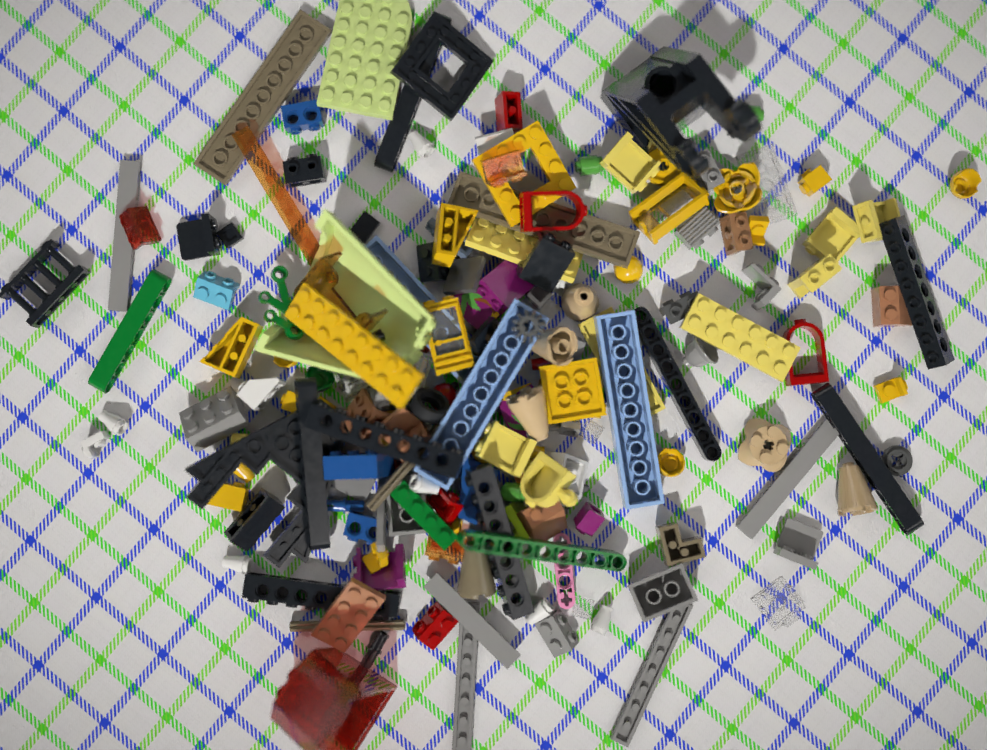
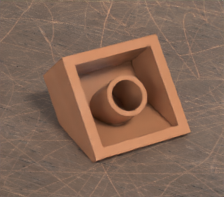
M879 286L871 289L873 327L912 326L899 286Z
M560 501L547 508L536 505L533 509L528 506L516 513L528 536L532 539L547 541L568 528L565 511Z

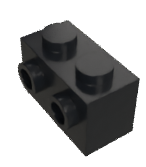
M309 154L306 158L290 157L287 161H282L285 182L289 188L326 182L323 159L320 155Z

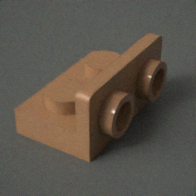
M746 212L731 213L719 219L726 256L753 249Z

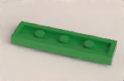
M405 480L390 493L399 505L444 551L457 539V534L417 493L410 489L409 484Z

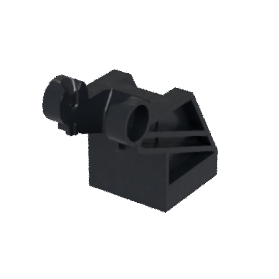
M665 46L621 79L605 88L600 97L623 129L633 136L632 140L647 154L658 148L678 170L682 169L693 180L709 170L711 165L708 157L699 154L697 151L695 140L691 137L685 138L680 132L707 112L728 132L727 136H731L733 139L737 138L742 142H747L761 132L762 129L761 122L754 109L744 100L736 101L701 54Z

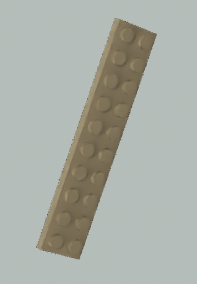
M299 10L193 164L227 186L332 34V30L307 13Z
M460 171L447 204L479 210L476 218H482L491 223L520 232V223L510 228L482 178ZM512 189L517 199L519 200V193L521 192ZM552 202L533 214V227L568 226L575 219L576 210ZM588 214L573 229L547 231L553 234L556 240L560 242L565 240L573 246L572 249L576 252L626 269L629 266L640 235L639 231ZM520 232L539 239L537 235L539 232Z

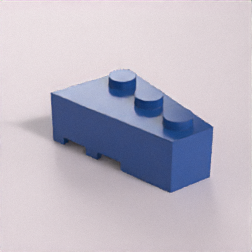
M359 450L348 451V454H342V451H330V455L323 456L324 480L378 479L390 476L394 472V458L372 450H365V453H360Z
M467 457L462 467L460 502L464 507L458 517L477 525L475 517L477 509L471 503L470 495L472 492L470 487H467L464 476H466L465 469L483 463ZM493 468L495 477H497L499 470ZM485 482L480 483L479 491L485 489Z

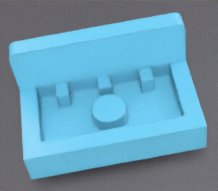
M204 271L197 277L193 297L229 311L232 308L235 291L239 288L240 284L234 282L231 278L218 276L212 271Z

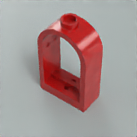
M534 191L519 193L520 232L570 230L577 227L583 220V217L587 216V205L583 204L582 199L574 192ZM565 196L569 198L576 207L575 219L568 226L533 227L532 197Z
M806 319L794 320V325L783 333L782 338L790 342L791 334L795 329L803 328L808 330L815 340L818 372L793 375V366H791L785 377V385L795 386L829 382L823 333L816 325L806 322Z

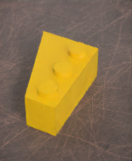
M441 203L436 214L431 264L451 267L479 210Z
M240 317L225 333V336L199 362L240 379L263 326Z

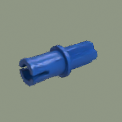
M346 498L344 500L327 499V505H334L327 506L328 511L346 514V512H363L365 509V502L363 500H346Z

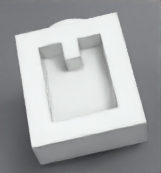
M100 431L80 442L82 452L89 459L99 457L95 448L105 445V440L111 438L108 431Z

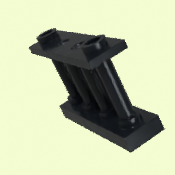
M52 239L42 244L41 250L10 283H6L1 288L0 298L5 300L12 298L29 314L26 322L35 328H39L91 273L81 265L74 267L57 251L61 244ZM50 256L69 272L65 280L61 281L43 264ZM37 270L55 285V290L48 295L30 279ZM23 284L28 286L42 299V304L38 308L34 309L17 293Z

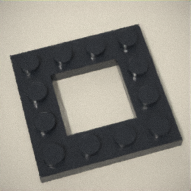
M434 12L390 73L451 121L494 60L438 13ZM437 41L467 65L448 92L418 69Z

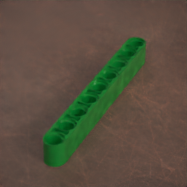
M463 529L457 535L458 544L465 550L610 571H622L627 564L626 558L614 550ZM471 536L470 543L464 544L465 538ZM490 538V544L484 547V541ZM509 541V546L506 549H502L503 544ZM524 544H527L528 547L526 551L521 552L522 546ZM545 546V552L540 555L541 548ZM564 549L563 555L558 557L560 550ZM582 552L581 558L577 560V554ZM600 555L599 560L595 562V557ZM617 557V562L613 564V559Z

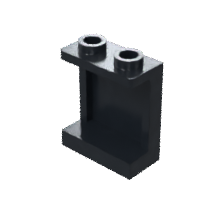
M539 231L537 234L539 237L538 241L524 264L519 263L516 272L519 278L552 293L576 254L572 249L573 246L567 241L562 240L560 242L556 240L553 234Z

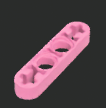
M558 533L553 537V542H556L560 536H563V539L567 540V544H571L570 538L565 533ZM559 552L558 557L562 556L564 552ZM554 563L558 604L563 609H570L575 604L572 565L560 566L558 563ZM562 575L570 577V582L566 586L559 583V578ZM571 588V591H567V595L572 599L568 601V605H565L561 601L564 598V591L560 592L559 589L566 590Z

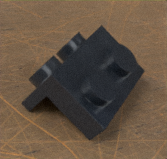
M433 242L416 245L420 282L425 284L435 281H446L449 267L431 264Z

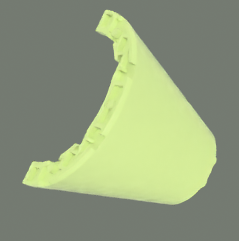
M323 209L314 226L322 231L319 241L320 247L303 283L311 285L370 333L381 329L386 338L382 342L414 366L423 354L421 350L431 340L432 336L429 333L433 331L437 324L435 318L331 211ZM282 313L280 317L287 321V318L284 316L285 314ZM276 324L262 332L254 349L268 355L361 378L305 332L300 339L291 340L285 335L284 329ZM291 328V332L293 334H296V329Z

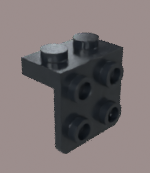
M209 213L201 214V219L182 222L176 225L180 253L183 260L188 261L220 255L219 248H221V243L216 232L218 224L216 218Z

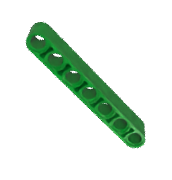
M155 269L148 274L88 380L89 385L105 394L111 390L172 282L170 277Z

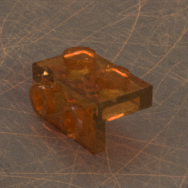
M519 150L481 160L486 184L493 186V188L502 187L508 181H521L523 177L528 176L527 171L523 168Z
M430 535L428 536L425 551L428 559L440 561V558L447 559V563L459 565V562H462L464 548L458 544L457 539L444 551ZM468 537L465 538L464 544L467 543V538H468Z

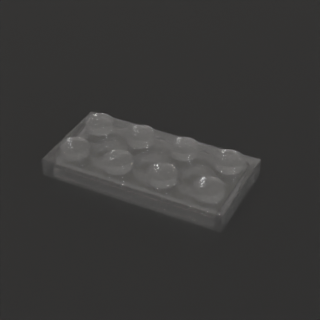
M773 143L735 157L738 166L743 163L754 162L760 172V187L763 194L760 202L753 207L756 216H768L769 224L798 214Z

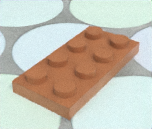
M351 577L311 632V636L345 653L385 601L386 595Z

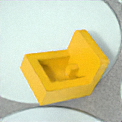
M376 542L371 544V552L362 557V561L369 572L374 574L388 565L389 552L386 547L384 552H377Z

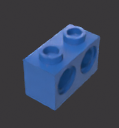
M317 99L281 106L284 128L287 133L296 135L304 130L317 131L321 129L320 127H325L322 108L317 106ZM310 114H317V117L315 119H308ZM292 117H298L296 123H290Z
M349 512L343 535L348 536L347 539L350 541L358 542L359 539L365 540L366 544L371 546L372 543L376 542V537L370 534V528L377 526V517ZM353 522L360 524V532H354L351 529Z

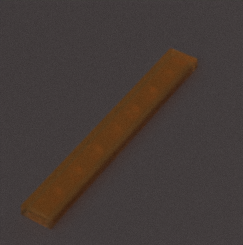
M246 126L232 134V137L311 267L320 244L249 126Z

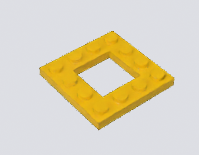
M538 120L471 160L510 228L520 223L519 200L499 166L525 150L531 149L549 182L534 191H572L576 188ZM562 196L532 197L533 214Z

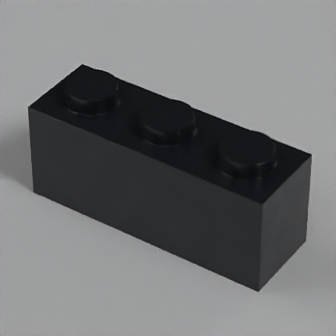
M261 488L224 533L231 543L248 552L260 536L269 528L271 523L282 513L285 506L279 498Z

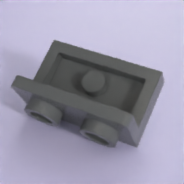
M687 291L679 295L681 299L675 302L673 299L662 304L663 307L659 310L662 317L666 315L670 324L684 319L698 291L694 293Z

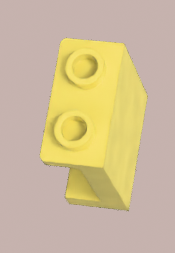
M626 132L599 164L634 194L637 191L641 192L648 185L647 179L650 176L653 178L660 171L658 167L661 162L659 160L655 161L632 140L633 136Z
M896 198L880 202L868 200L852 206L862 243L882 241L879 224L900 217Z
M836 206L830 210L802 245L809 254L815 255L819 259L831 254L839 263L838 261L860 238L857 223Z
M829 254L816 261L787 285L801 299L808 292L812 293L841 271L842 267Z
M496 420L488 423L483 432L485 433L483 440H479L475 447V451H477L475 456L515 477H520L537 442L508 429Z

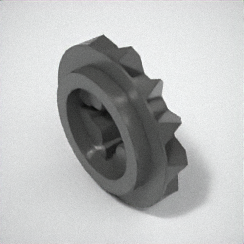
M891 446L885 449L881 456L882 461L893 476H902L912 467V455L903 446ZM900 456V459L898 460L900 462V465H892V463L894 462L892 458Z

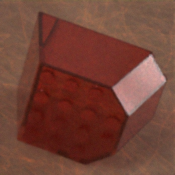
M334 647L316 648L296 667L290 670L287 675L288 680L277 690V697L272 705L271 719L302 750H358L398 686L372 669L363 667L361 662L347 653H343Z

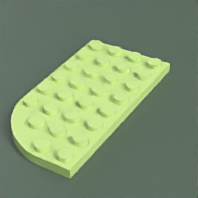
M339 0L317 98L318 107L393 120L401 81L390 72L408 48L412 29V13L408 0Z

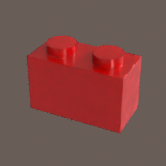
M502 91L495 99L497 131L512 128L514 134L523 129L520 92Z

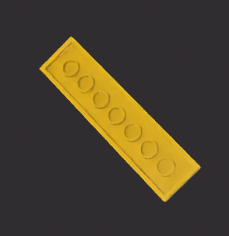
M308 283L302 284L284 316L395 406L403 409L424 377V374Z

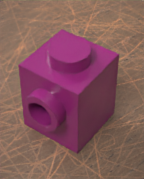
M586 501L573 520L578 532L592 537L605 520L602 510Z

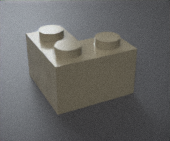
M671 522L655 526L665 565L672 566L706 557L702 539L695 536L682 540L678 523Z

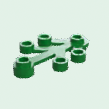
M276 266L271 272V278L277 282L282 302L271 296L268 291H262L258 296V300L262 304H270L285 314L302 284L298 285L295 289L296 294L290 301L285 283L288 271L284 266ZM275 273H280L281 278H277ZM262 295H266L268 300H264ZM272 309L267 310L263 315L266 322H274L282 327L285 335L291 340H298L304 334V331L288 318L287 321L277 316L276 312ZM267 313H271L273 319L268 318ZM291 328H295L297 333L293 334Z

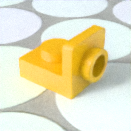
M749 216L748 223L753 246L765 245L764 234L770 222L768 216Z
M895 377L873 386L880 403L908 395V386L902 377Z

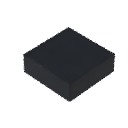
M232 222L217 232V235L227 249H230L244 239Z

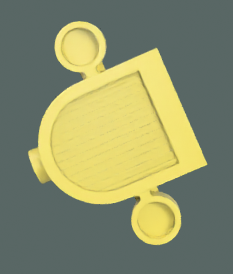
M541 450L533 461L528 460L522 472L524 475L520 483L521 493L525 498L524 502L533 509L536 505L547 508L555 505L559 500L568 507L576 505L578 495L568 489L576 475Z

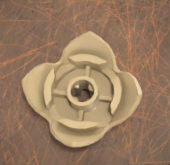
M761 418L749 419L744 428L746 439L740 444L738 449V459L749 466H762L764 470L769 472L779 471L786 463L787 453L791 446L790 431L781 424H771ZM765 440L770 442V449L763 447Z

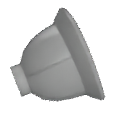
M694 336V340L685 350V357L682 358V361L688 368L691 366L702 367L709 363L716 364L718 363V353L714 346Z

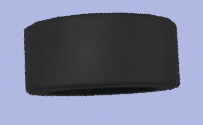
M425 387L416 391L410 408L414 416L420 421L434 425L443 421L449 411L450 404L446 396L440 391ZM423 402H428L437 408V410L428 408L426 405L423 404Z

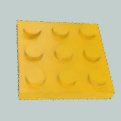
M597 357L572 361L565 366L553 364L539 367L541 384L545 392L548 425L606 415Z

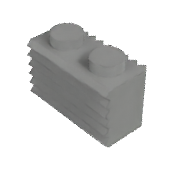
M704 206L674 234L688 250L693 247L697 249L704 243L703 238L707 234L711 237L718 230L716 226L720 221Z

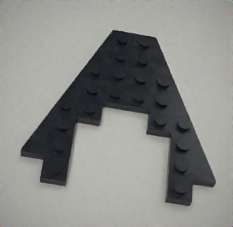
M318 399L319 402L325 403L322 399ZM297 411L274 421L184 469L198 480L197 484L186 495V498L203 509L241 463L258 475L269 460L274 462L299 482L286 498L301 510L263 555L279 568L291 553L305 563L308 561L311 551L309 550ZM330 414L325 417V423L328 426L333 423V417ZM344 423L343 428L346 432H348V428ZM321 433L323 456L330 455V451H342L345 441ZM325 480L326 498L328 497L333 480Z

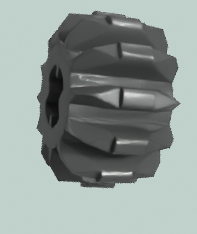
M526 309L524 310L525 317L520 313L517 314L520 321L513 319L512 323L519 326L513 327L512 331L519 330L515 338L517 339L523 335L522 343H525L526 337H529V342L532 344V336L538 341L541 339L537 332L544 334L545 330L539 327L545 326L546 323H538L543 316L539 315L535 318V310L532 311L531 316H528V310ZM528 321L532 322L534 330L530 329V332L525 331L526 327L523 324H527Z

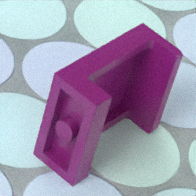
M507 260L483 277L477 289L478 293L491 304L493 310L500 315L505 313L514 299L519 300L535 287V285L518 277L516 272L518 264Z

